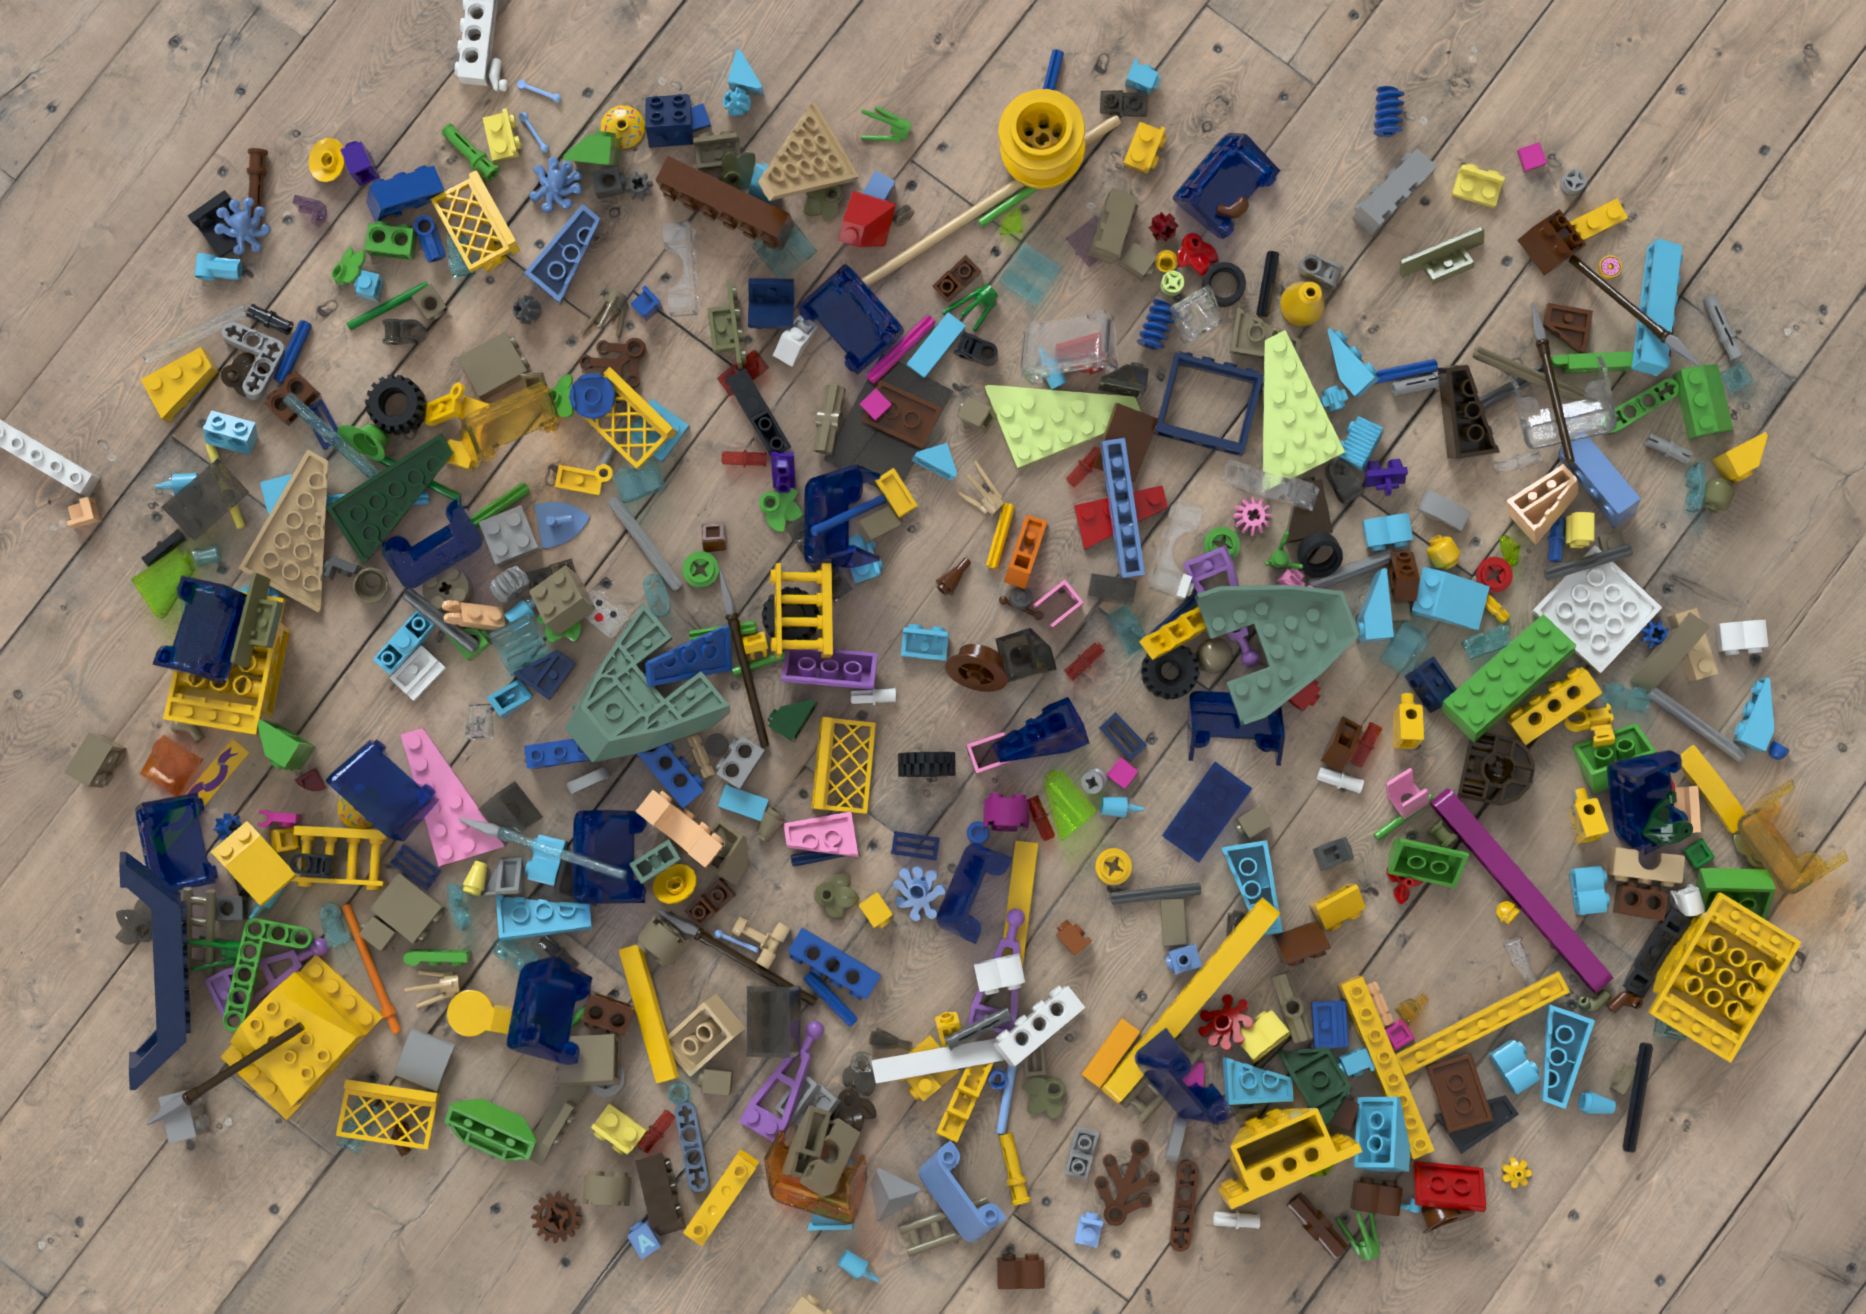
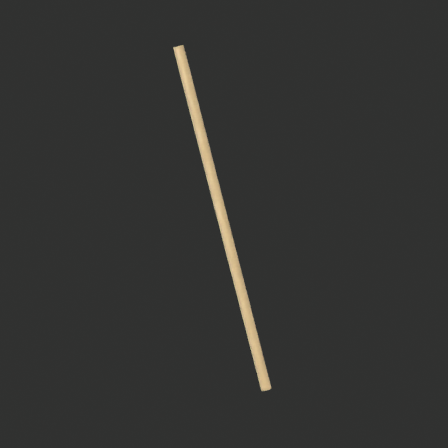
M1115 114L1085 133V147L1120 125L1119 117ZM1014 179L815 308L816 312L821 318L1025 185Z

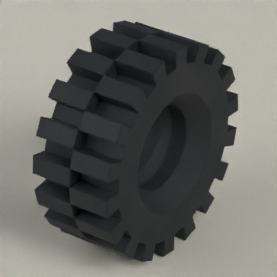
M1183 645L1154 660L1147 653L1142 662L1141 669L1143 684H1146L1147 690L1154 693V696L1165 700L1178 699L1189 693L1198 682L1197 679L1200 675V665L1196 660L1197 656L1195 653L1193 654L1188 646L1185 647ZM1167 662L1175 663L1179 668L1178 676L1172 680L1164 678L1161 673L1163 664Z
M955 752L898 753V777L956 776Z

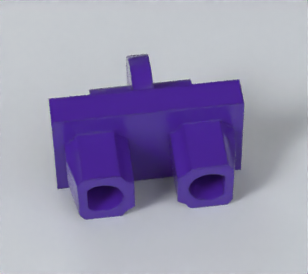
M771 452L773 488H776L778 493H789L790 488L796 487L794 452Z
M1400 459L1389 460L1387 464L1388 469H1381L1379 461H1369L1366 467L1364 486H1376V490H1384L1385 496H1391L1392 489H1398L1399 484H1405L1408 469L1403 467Z

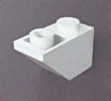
M799 315L794 320L793 327L787 329L781 335L773 356L793 367L804 353L819 326L810 319Z

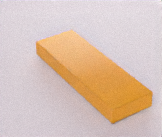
M1121 1018L1081 1075L1101 1088L1140 1031Z

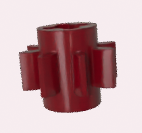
M1160 212V214L1152 218L1149 229L1157 241L1162 237L1166 242L1175 236L1176 228L1179 225L1175 222V218L1171 213L1165 216Z

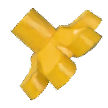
M1515 1157L1510 1158V1165L1503 1164L1501 1167L1502 1171L1506 1172V1174L1501 1176L1503 1182L1511 1181V1188H1517L1519 1183L1522 1186H1526L1528 1184L1526 1177L1532 1175L1531 1169H1526L1527 1161L1522 1159L1518 1163Z

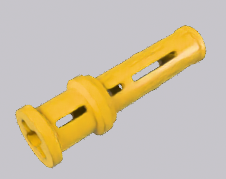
M1013 1132L999 1135L1008 1173L1006 1184L1010 1187L1012 1196L1011 1205L1030 1202L1032 1200L1031 1197H1028L1025 1184L1027 1178L1022 1175Z

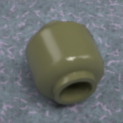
M1715 477L1714 480H1709L1705 484L1700 499L1706 505V510L1718 513L1719 510L1729 508L1735 490L1732 487V483L1728 480Z

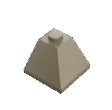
M718 819L712 828L711 834L715 832L724 839V847L708 868L736 885L748 867L747 837L723 820Z

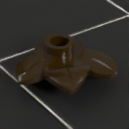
M251 353L239 354L233 359L231 365L224 367L221 371L222 382L228 387H233L243 397H246L243 390V382L253 366L254 355ZM262 367L258 368L260 374L267 373ZM234 372L237 377L231 379L228 377V374ZM249 387L250 391L253 392L255 387Z
M845 1089L838 1095V1099L841 1102L830 1116V1120L839 1118L860 1132L864 1119L876 1118V1109L869 1099L861 1098L858 1092L853 1089ZM848 1096L853 1098L851 1105H847L844 1102V1099Z

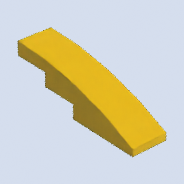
M1195 608L1182 614L1176 620L1163 625L1158 631L1145 636L1139 642L1152 660L1207 630L1199 608Z
M1694 745L1675 758L1691 785L1698 786L1699 794L1702 795L1711 811L1718 815L1728 832L1734 834L1750 821V818L1727 785Z
M994 1062L965 1067L937 1128L936 1135L949 1141L951 1140L955 1144L958 1142Z

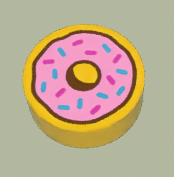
M1605 256L1598 263V273L1605 279H1613L1621 272L1622 263L1616 256Z

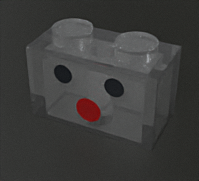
M592 590L589 596L596 609L584 618L614 641L631 619L627 617L629 612L619 604L616 607L609 602L611 597L602 590L598 593Z

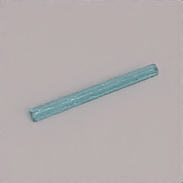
M289 393L283 399L287 406L370 479L380 472L293 393Z

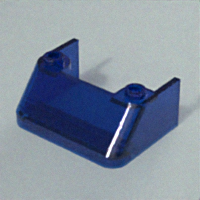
M855 464L813 477L806 483L804 492V559L807 563L814 566H821L822 563H831V567L856 568L880 561V556L863 550L856 545L849 546V520L816 536H813L810 531L811 527L848 511L849 505L860 500L863 493V484L880 479V474Z
M1192 692L1189 696L1188 761H1193L1195 748H1203L1209 744L1210 737L1253 739L1255 740V745L1261 751L1274 752L1276 766H1281L1285 742L1282 707L1280 706L1265 718L1241 726L1229 692Z

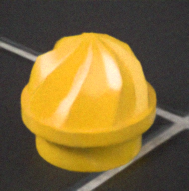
M1170 250L1161 251L1156 256L1155 264L1162 272L1173 271L1178 265L1177 255Z
M1504 901L1497 905L1496 915L1502 923L1506 922L1510 925L1520 913L1515 903Z

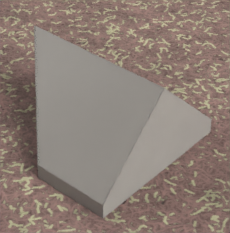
M519 857L499 858V864L485 884V890L481 895L524 893L523 859Z
M878 1168L871 1181L877 1222L912 1204L920 1188Z

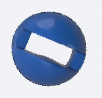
M1775 741L1772 742L1769 748L1770 756L1776 760L1784 759L1790 751Z
M997 1069L990 1073L989 1084L992 1088L1000 1090L1007 1085V1075L1004 1071ZM997 1074H1000L999 1083H995Z

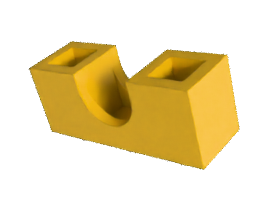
M464 396L461 415L457 416V418L462 422L470 424L471 433L464 441L449 439L448 443L454 454L446 464L472 472L473 468L479 464L481 455L478 453L481 445L484 446L488 436L486 429L488 424H492L495 412L490 404Z

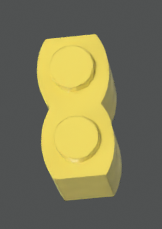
M1575 512L1570 516H1566L1565 545H1570V549H1584V547L1590 546V543L1595 541V513Z
M1272 1010L1268 1013L1266 1011L1260 1013L1255 1018L1256 1022L1252 1028L1248 1029L1245 1026L1241 1028V1034L1245 1037V1041L1239 1045L1254 1063L1290 1036V1031Z

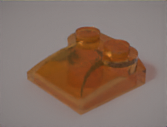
M162 735L154 743L152 753L142 768L140 775L180 798L204 758L170 737Z

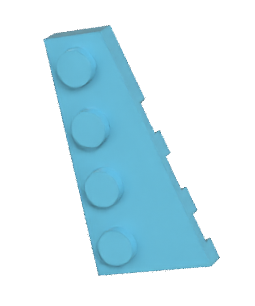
M496 895L500 941L592 929L591 907L589 904L561 901L557 903L548 902V900L543 899L529 900L524 897L510 898L504 897V895Z

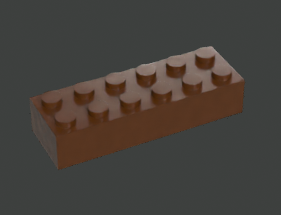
M667 156L656 178L659 189L668 200L675 202L677 199L683 202V206L689 210L695 211L698 209L704 212L703 215L710 220L715 221L717 218L723 221V225L731 230L738 228L744 231L743 234L750 239L755 240V238L763 240V244L771 249L776 247L783 249L794 228L793 221L788 212L670 156Z

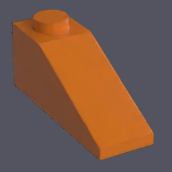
M1026 514L1004 579L1005 583L1023 589L1026 588L1048 521Z

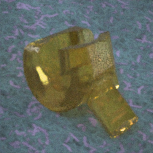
M1421 994L1416 1000L1409 998L1395 1007L1396 1013L1408 1027L1416 1018L1418 1019L1422 1011L1421 1007L1428 1001V997L1425 994Z

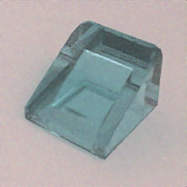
M1743 361L1720 374L1731 394L1754 381Z

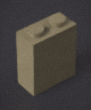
M506 332L457 357L482 401L520 381V374L529 373L527 370L531 367L524 355L520 357L516 350L520 348L514 336L509 337Z
M399 872L371 906L370 910L411 943H417L418 941L423 942L430 933L428 929L433 922L437 924L445 914L442 911L446 906L405 873Z
M615 1034L560 1037V1044H557L556 1047L557 1057L559 1058V1067L556 1068V1079L559 1081V1084L564 1087L619 1085V1037Z

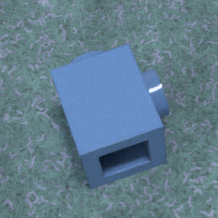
M1196 944L1167 951L1168 957H1165V962L1168 970H1172L1174 974L1202 967Z

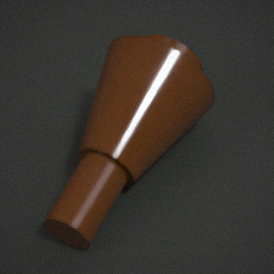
M964 557L956 567L936 579L938 584L936 587L942 594H954L963 575L962 573L971 564L970 560Z

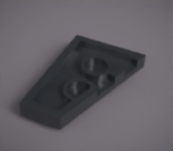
M1506 1095L1487 1100L1494 1121L1451 1134L1447 1132L1442 1114L1438 1113L1434 1114V1116L1462 1154L1519 1115Z

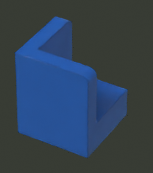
M644 285L642 287L643 292L630 305L647 322L663 306L660 300Z

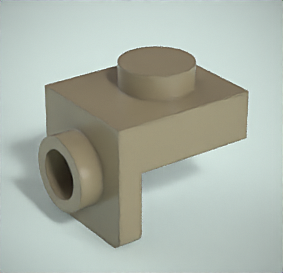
M1624 1064L1620 1071H1616L1611 1078L1612 1084L1610 1088L1624 1095L1634 1079L1636 1065L1633 1064L1631 1067Z

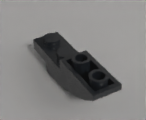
M746 368L726 378V382L769 455L771 456V452L782 453L790 449V443Z

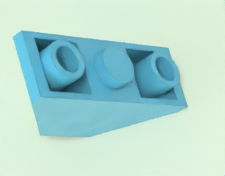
M416 610L372 660L391 675L421 645L423 646L426 643L435 624Z

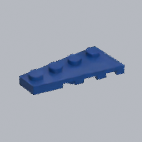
M723 625L645 662L647 685L656 686L691 679L700 671L705 676L732 671L730 626Z

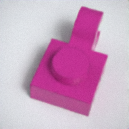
M269 810L259 811V814L267 816L265 823H258L259 827H269L274 822H280L279 827L292 828L294 823L301 824L302 814L277 813Z

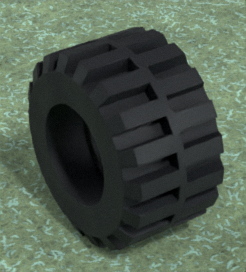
M393 374L387 375V379L381 377L378 384L374 382L371 385L373 390H368L366 394L369 396V399H365V405L368 406L366 412L370 416L371 421L389 434L400 435L402 432L408 434L410 429L416 430L418 428L416 425L419 422L422 424L424 421L422 416L426 415L425 406L427 401L424 399L423 391L411 379L404 378L402 375L397 374V377ZM397 393L405 394L408 398L406 410L399 416H388L385 412V404L388 398Z
M789 586L781 590V595H809L808 592L798 587L790 588ZM770 594L767 602L763 605L762 622L770 637L775 638L774 594ZM797 604L803 609L805 617L817 618V615H820L816 604ZM782 627V640H810V637L816 633L817 627H798L792 630Z

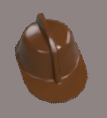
M1423 1206L1421 1213L1427 1226L1423 1233L1426 1234L1443 1225L1464 1220L1476 1213L1475 1211L1461 1213L1456 1209Z

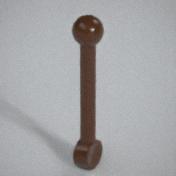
M1006 596L999 598L1000 604L1012 606ZM1028 608L1021 610L1033 615L1036 620L1043 618L1041 611L1035 612Z

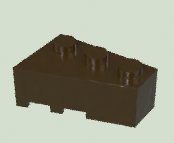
M663 1153L635 1160L651 1229L659 1236L686 1229L683 1208L677 1197V1194H679L677 1183L675 1180L673 1181L671 1172H673L671 1159L666 1158Z

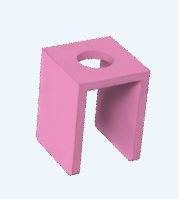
M1063 580L1033 605L1034 609L1038 608L1061 588H1064L1074 600L1076 605L1049 626L1051 630L1084 603L1066 580Z
M1005 732L966 745L975 774L1014 761V758L1011 757L978 769L971 749L1005 737Z
M1411 768L1386 783L1387 798L1404 820L1429 804L1428 790L1424 789L1420 792L1413 781V770ZM1403 795H1413L1412 798L1405 801L1404 803L1401 802V798Z

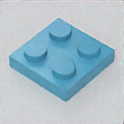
M652 399L649 405L678 432L653 454L655 458L663 463L690 426ZM639 416L631 428H643V417ZM647 422V428H651L652 426ZM647 431V444L656 443L662 436L657 431ZM631 432V440L636 444H643V432Z

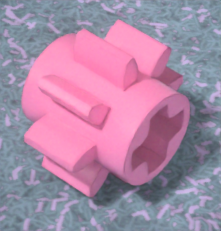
M1287 569L1277 580L1280 585H1305L1302 581L1304 575L1297 569L1293 572Z

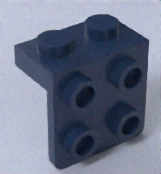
M690 95L653 96L645 99V128L649 148L694 145Z
M749 278L748 327L756 329H791L794 321V279Z

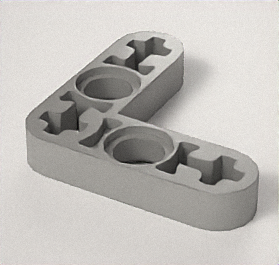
M229 322L221 330L224 341L233 347L257 356L243 382V390L247 398L251 400L260 399L265 394L285 354L284 346L278 339L238 323ZM236 330L237 335L229 337L228 332L233 333ZM251 338H258L260 340L259 344L255 347L247 345V342ZM275 347H278L279 352H274L271 356L270 349L274 350ZM261 365L270 366V371L266 374H260L258 368ZM257 383L258 390L254 389L251 392L249 387H254Z

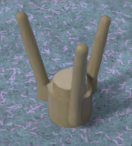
M611 289L586 323L581 334L584 335L606 307L597 328H602L611 311L618 313L620 310L616 337L620 338L625 312L628 304L625 303L627 296Z

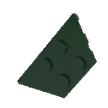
M1323 1047L1314 1050L1307 1048L1299 1049V1051H1278V1055L1310 1108H1318L1327 1128L1353 1089L1330 1049Z

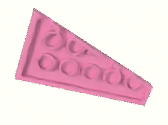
M421 728L401 734L438 867L506 847L499 837L486 835L459 820V818H466L489 823L426 730Z

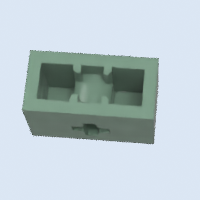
M668 839L629 865L641 884H645L683 860L672 840Z

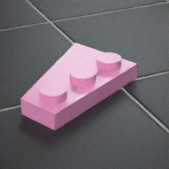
M851 812L783 823L787 848L859 857Z

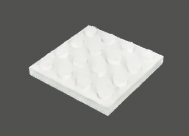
M1594 545L1583 557L1602 551ZM1610 562L1564 576L1532 612L1538 618L1544 614L1577 645L1575 653L1600 674L1662 607L1614 562Z

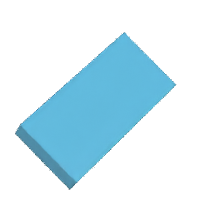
M725 785L718 806L761 821L769 800Z

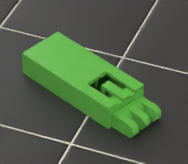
M1634 351L1555 355L1551 358L1553 368H1562V374L1624 372L1632 370Z

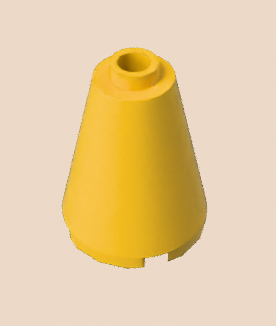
M1297 282L1286 288L1280 299L1282 315L1289 323L1295 326H1308L1317 322L1325 310V298L1320 286L1314 282Z

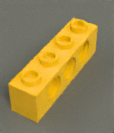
M1582 667L1572 669L1567 673L1565 679L1553 682L1547 687V691L1541 695H1534L1528 700V704L1522 708L1517 707L1509 713L1510 716L1506 718V721L1523 744L1527 745L1602 694V691L1586 669ZM1575 686L1576 692L1574 695L1568 696V689ZM1556 699V706L1553 709H1548V703ZM1537 712V719L1534 722H1529V716Z

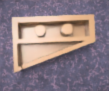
M1563 464L1507 500L1508 515L1535 545H1537L1579 494L1577 478Z

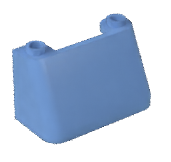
M950 1140L920 1166L919 1177L965 1241L975 1242L1006 1220L1007 1217L995 1204H986L978 1210L951 1174L959 1163L960 1154Z

